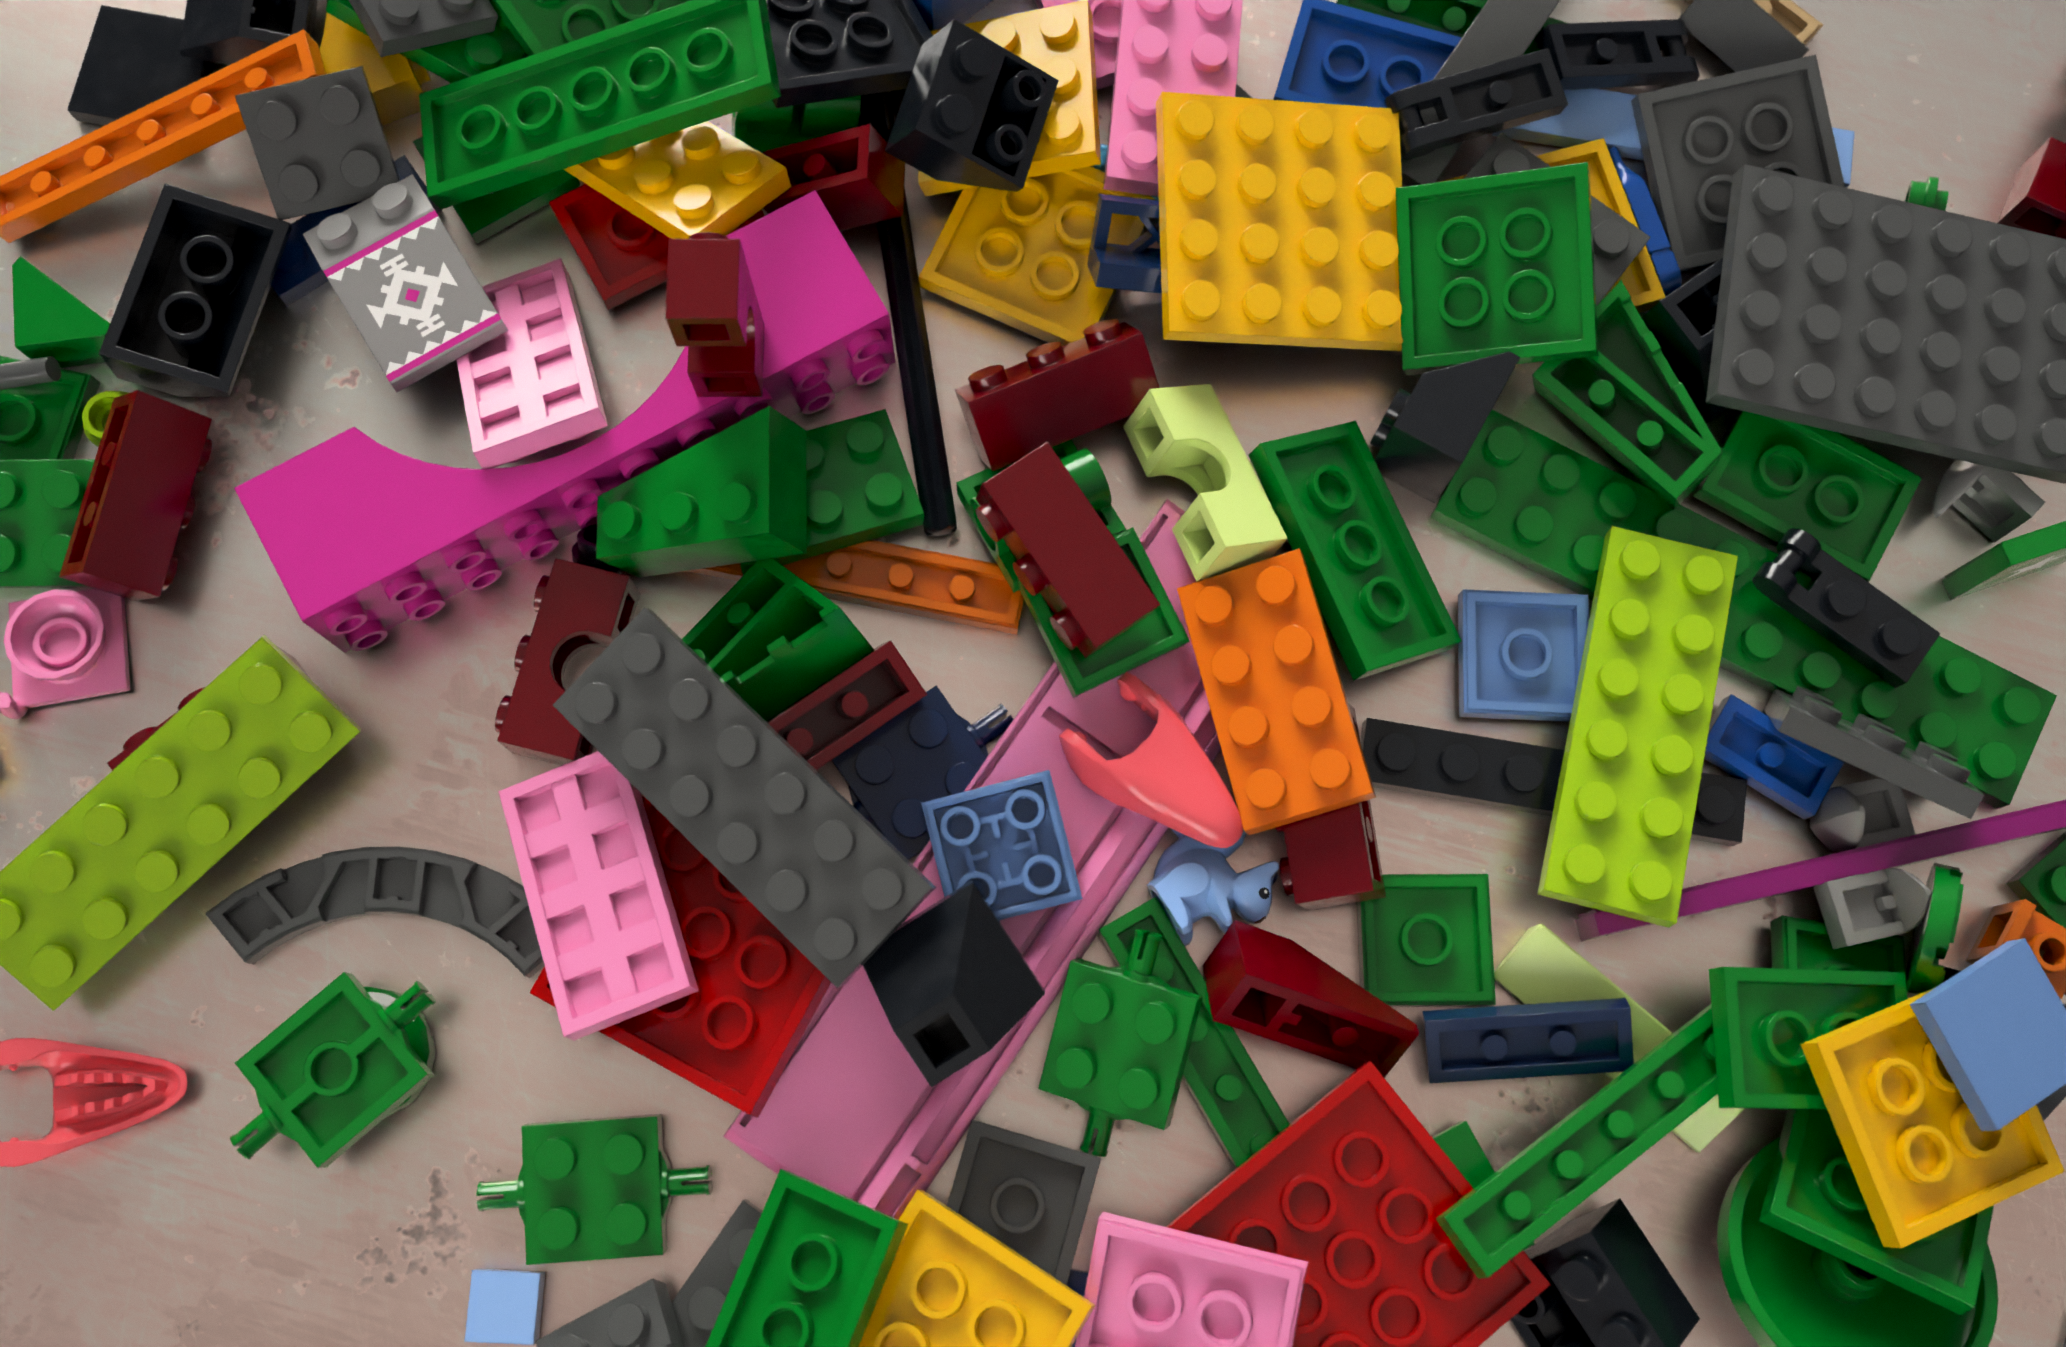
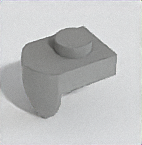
M1956 459L1940 480L1933 501V514L1937 518L1953 505L1995 543L2032 518L2044 505L2045 501L2010 471Z
M1882 778L1830 788L1815 816L1810 817V828L1815 836L1835 853L1916 835L1902 788Z
M1887 868L1866 874H1858L1813 886L1833 950L1913 930L1925 917L1932 893L1913 874L1898 868Z

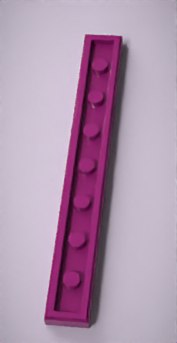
M2066 800L1682 889L1677 919L1813 888V886L1836 879L1887 868L1903 867L2065 829ZM1597 909L1578 915L1579 918L1575 919L1581 942L1655 925Z

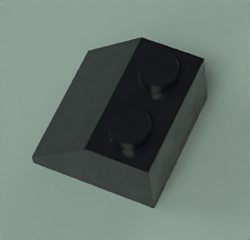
M1508 351L1425 372L1421 375L1411 394L1399 388L1369 443L1380 449L1375 462L1382 476L1435 504L1463 463L1520 357Z

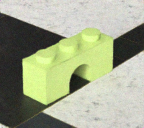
M1201 384L1149 389L1123 428L1147 477L1173 476L1186 482L1198 494L1172 528L1196 582L1271 558L1288 538L1212 385Z

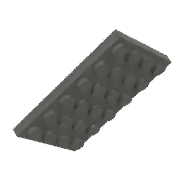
M1743 164L1733 174L1706 403L2065 484L2066 239Z

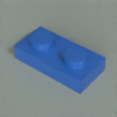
M1732 694L1721 701L1710 721L1704 759L1735 778L1747 780L1748 786L1805 820L1815 816L1844 762L1778 732L1767 715Z

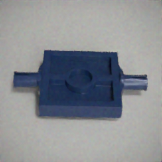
M936 685L926 692L927 695L831 760L849 787L852 806L908 860L919 854L930 840L921 803L963 792L988 756L986 745L1002 735L1012 722L1013 718L1009 715L992 728H989L991 724L1007 714L1008 710L1002 703L973 724H970L955 713Z

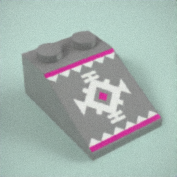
M413 174L397 183L383 186L368 199L342 213L328 216L318 226L303 233L322 271L396 392L403 390L508 331Z

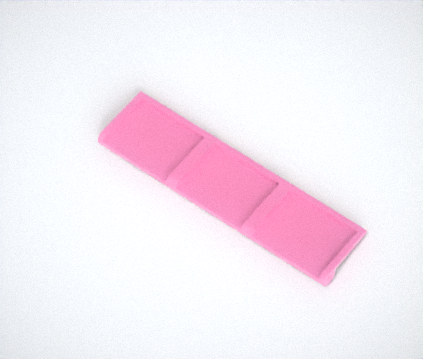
M1167 499L1139 540L1190 642L1128 673L1135 675L1169 701L1181 715L1210 761L1213 762L1220 752L1221 746L1177 588L1196 582L1172 531V528L1185 511ZM1053 661L963 791L1050 770L1083 899L999 920L1044 988L1045 994L989 1052L931 1087L893 1031L862 965L844 986L837 988L834 984H830L759 1117L756 1118L741 1110L723 1137L777 1174H779L780 1169L795 1173L898 1220L916 1190H924L926 1192L969 1128L971 1120L975 1119L1065 984L1070 961L1083 957L1098 935L1099 929L1104 926L1169 828L1151 818L1116 805L1085 786L1070 767L1061 746L1059 735L1069 728L1072 731L1082 732L1087 738V743L1106 760H1112L1133 753L1150 736L1157 722L1151 719L1133 701H1126L1122 698L1120 687L1117 683L1121 676L1073 698L1056 662ZM931 840L927 842L913 865L936 888L903 923L945 897Z

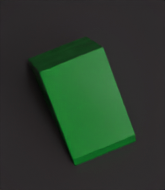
M20 256L12 265L15 347L29 359L53 356L57 359L61 368L105 363L99 355V351L110 323Z

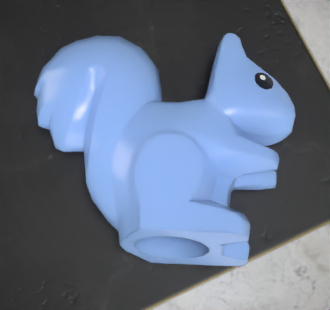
M1172 829L1179 839L1164 850L1158 860L1153 879L1147 884L1151 898H1157L1184 946L1189 945L1192 940L1193 924L1203 917H1212L1224 934L1233 923L1232 908L1242 919L1252 924L1261 923L1266 919L1272 904V885L1278 878L1279 863L1272 861L1244 872L1236 873L1226 859L1242 845L1247 834L1244 829L1241 838L1228 848L1205 845Z

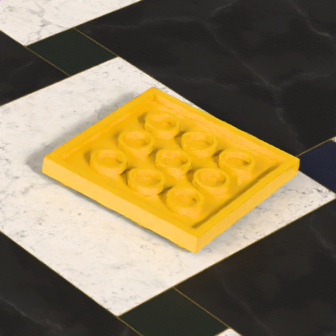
M1161 92L1156 101L1163 340L1402 351V305L1399 289V246L1396 212V188L1402 187L1399 113L1393 114L1391 108Z

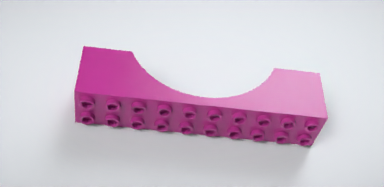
M816 190L726 236L729 239H740L764 321L762 397H697L687 373L688 346H685L670 373L656 391L635 412L616 427L593 441L556 457L507 468H455L424 462L400 454L377 443L356 427H352L235 487L234 489L302 622L344 653L350 650L362 651L382 642L387 637V631L409 619L418 621L436 614L444 607L445 600L466 589L473 591L485 588L501 577V570L522 559L531 561L544 557L558 546V540L579 529L597 524L599 495L767 406H771L787 418H791L801 412L812 414L828 406L834 400L835 394L856 383L859 386L871 384L886 374L889 366L896 362L889 312Z

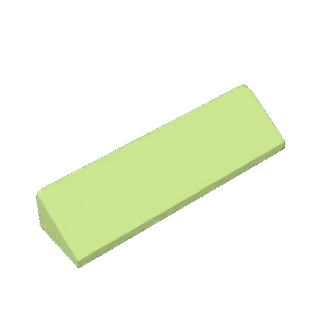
M1543 924L1530 927L1494 970L1495 982L1522 1005L1626 998L1631 1008L1634 1063L1673 1034ZM1610 1072L1603 1074H1605L1609 1079L1614 1080L1623 1072ZM1717 1094L1674 1128L1672 1132L1695 1152H1701L1744 1109L1719 1108Z

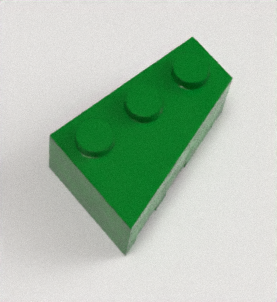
M1620 280L1596 306L1599 356L1544 361L1532 374L1534 388L1628 471L1675 509L1719 464L1722 449L1682 382H1679L1663 355L1661 346L1652 331H1649L1631 301L1629 292Z
M767 406L599 495L597 504L596 559L640 578L806 554L807 431L771 406Z
M773 558L758 560L682 638L766 722L874 651V648L838 605Z

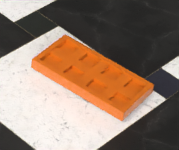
M1300 548L1177 588L1244 831L1248 835H1252L1376 798L1311 578Z

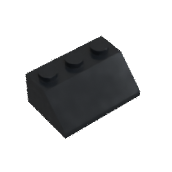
M165 183L99 351V355L115 376L125 381L179 397H230L292 230L291 223Z

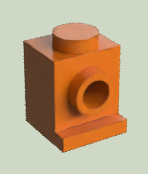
M2026 899L1993 906L1965 961L1972 965L2007 941L2025 938L2057 995L2062 999L2063 995H2066V928L2035 910L2037 905ZM2040 949L2045 951L2043 957L2040 955Z

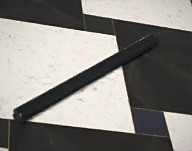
M890 91L861 95L860 113L862 126L871 124L888 143L894 126ZM904 187L903 216L877 222L917 489L919 501L924 511L923 528L927 536L935 537L954 533L957 528V521Z

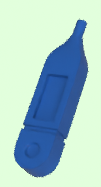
M1617 147L1610 148L1609 153L1637 225L1641 231L1651 237L1646 244V248L1664 294L1667 296L1682 286L1678 263L1673 251L1669 249L1671 247L1645 181L1624 164Z

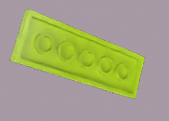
M1614 526L1606 533L1537 895L1668 928L1677 923L1738 556Z
M263 635L0 871V966L52 1011H55L361 731V727L266 635Z

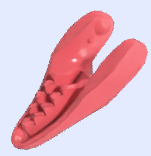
M1126 672L1117 680L1120 687V695L1126 701H1133L1151 719L1155 720L1157 724L1150 736L1133 753L1122 758L1106 760L1087 743V738L1082 732L1072 731L1067 728L1059 735L1062 749L1070 767L1081 782L1096 794L1116 805L1151 818L1205 845L1228 848L1241 838L1243 834L1242 820L1238 808L1220 774L1176 709L1167 699L1151 689L1135 675Z
M12 1038L1 1041L0 1071L8 1069L15 1071L18 1068L40 1066L48 1070L52 1076L53 1124L49 1133L41 1139L19 1141L17 1137H13L7 1142L0 1141V1167H18L50 1158L127 1129L168 1110L181 1101L186 1094L187 1076L184 1069L167 1060L151 1056L38 1038Z

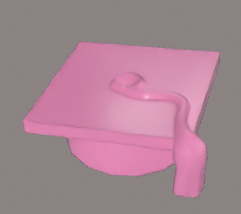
M95 588L76 592L73 590H50L34 595L28 600L9 603V621L7 622L3 641L7 657L11 661L13 698L7 692H0V712L4 716L11 719H21L26 714L28 708L131 691L124 597Z

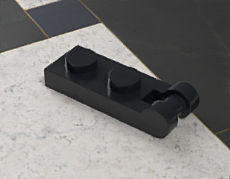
M1678 19L1548 24L1537 37L1540 50L1549 49L1563 90L1664 85V88L1694 82L1700 77L1695 58L1687 56L1684 46L1689 40L1685 24L1682 20Z
M1548 48L1406 87L1392 93L1384 100L1386 108H1391L1393 114L1399 113V128L1402 134L1400 137V149L1405 160L1422 157L1441 147L1561 114L1568 105ZM1434 107L1439 122L1425 125L1420 111Z
M1797 528L1788 529L1776 546L1779 552L1773 562L1763 563L1753 577L1754 586L1762 594L1894 688L1907 683L1941 633L1823 551L1821 544L1811 534ZM1799 570L1812 578L1806 589L1798 584L1795 577Z

